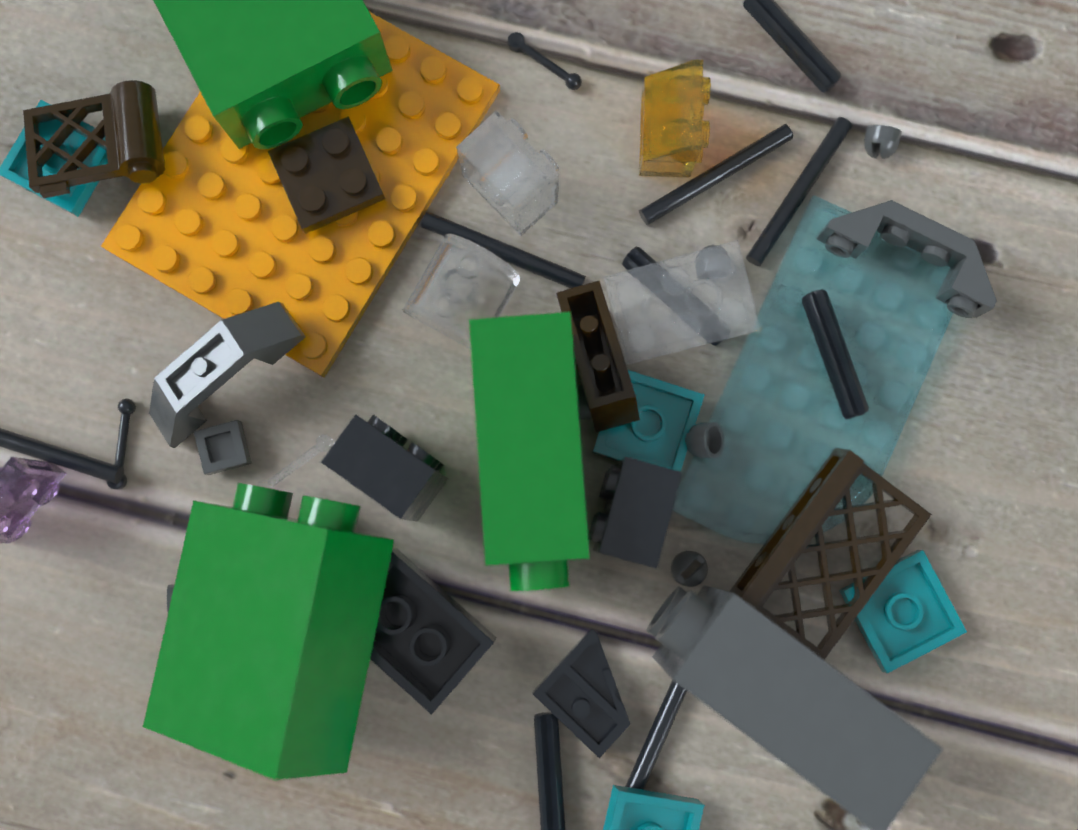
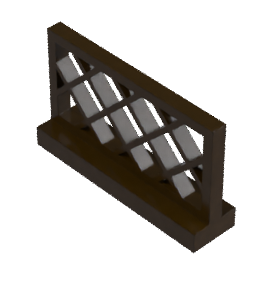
M835 447L729 592L736 594L825 660L932 514L864 464V460L849 449ZM862 475L872 483L874 502L852 506L850 487L858 476ZM883 492L890 496L892 500L884 501ZM842 499L843 507L836 508ZM902 505L914 514L903 530L888 532L886 507ZM876 509L879 534L856 537L853 513ZM844 514L847 539L824 542L822 528L824 522L829 516ZM815 536L816 544L808 545ZM896 539L890 547L889 540ZM880 541L882 552L880 562L876 567L861 569L858 545ZM849 546L852 571L829 574L826 550ZM817 551L820 576L797 579L796 560L802 553ZM788 573L789 580L782 581V579ZM869 576L863 583L862 577ZM853 578L855 595L848 604L833 606L830 582ZM822 583L825 607L801 611L798 587ZM790 588L793 612L774 615L763 607L773 591ZM841 613L838 619L835 620V614ZM826 615L828 632L818 646H815L805 638L803 619ZM795 620L796 631L784 622Z

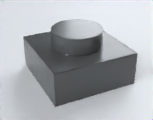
M234 420L194 431L205 475H212L252 464L242 421Z

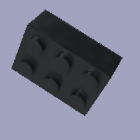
M355 414L321 461L326 467L401 520L418 522L448 480L447 477L440 473L444 464L413 442H411L407 449L404 448L408 439L375 415H372L367 422Z
M626 456L616 466L611 465L605 473L599 497L607 499L603 513L598 512L594 514L588 534V540L595 542L593 551L657 569L683 472Z
M396 548L392 549L370 660L432 715L493 645L497 637Z

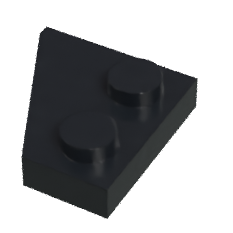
M591 627L534 689L532 694L600 759L630 726V721L598 634Z

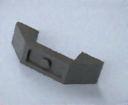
M893 200L830 219L816 238V240L826 244L825 248L830 253L842 258H849L851 256L856 259L869 247L877 231L881 233V238L889 244L898 247L907 246L922 253L921 257L932 265L950 267L936 296V299L948 304L947 309L950 312L965 318H977L992 310L997 302L975 240Z
M276 302L222 319L154 378L149 414L170 447L176 448L207 421L198 406L255 358L274 365L306 337L283 303Z

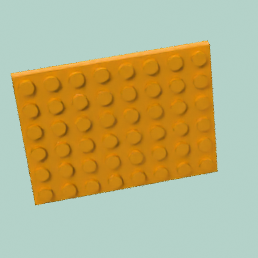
M371 12L369 13L380 31L393 71L380 77L382 80L380 90L365 103L349 109H338L331 102L301 117L302 129L290 141L349 116L385 196V200L305 234L268 153L271 149H257L252 143L239 149L213 117L204 97L199 92L163 148L164 173L153 182L140 184L101 245L108 252L223 319L276 302L283 303L306 336L285 355L325 378L500 92V84Z

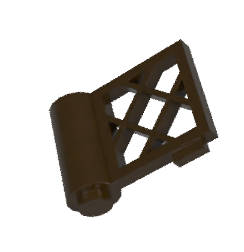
M136 80L123 81L113 86L110 94L23 110L29 187L35 193H40L43 198L69 194L71 186L122 176L129 178L135 183H150L165 171L156 91L148 83ZM103 111V120L92 133L79 125L89 113ZM58 120L63 123L48 141L39 136L38 123ZM73 131H76L84 136L86 140L71 156L59 149V147ZM97 145L107 151L108 164L88 167L83 164L84 160ZM53 154L67 161L57 174L43 176L42 167Z

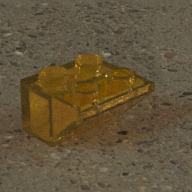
M694 59L644 78L640 111L639 176L690 178L695 163L702 162L703 148H708L710 137L709 120H703L704 105L709 104L711 91L710 77H703V60Z

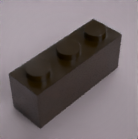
M600 281L557 292L556 295L561 312H571L574 359L595 431L600 432L639 421L636 395Z

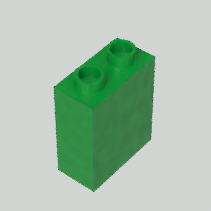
M153 0L213 117L239 149L250 143L257 149H271L290 141L302 129L301 117L331 102L338 109H349L361 105L380 90L382 86L380 77L393 71L380 31L363 0Z
M571 312L469 319L485 566L508 564L510 591H536L570 587L568 560L590 558Z
M237 482L232 507L193 500L143 727L275 781L347 773L394 539L356 532L361 506L303 495L298 519L288 517L293 493Z

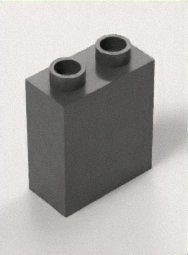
M704 585L699 593L695 594L693 591L686 592L678 586L664 601L648 625L647 632L661 643L652 658L672 680L871 830H887L943 749L734 593Z

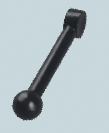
M514 32L509 35L508 46L512 51H522L563 79L568 89L577 90L580 88L582 79L578 74H569L526 44L521 33Z
M129 398L122 399L118 403L121 419L114 464L124 467L130 415L136 409V404ZM124 474L118 484L107 481V485L111 489H122L127 484V477Z

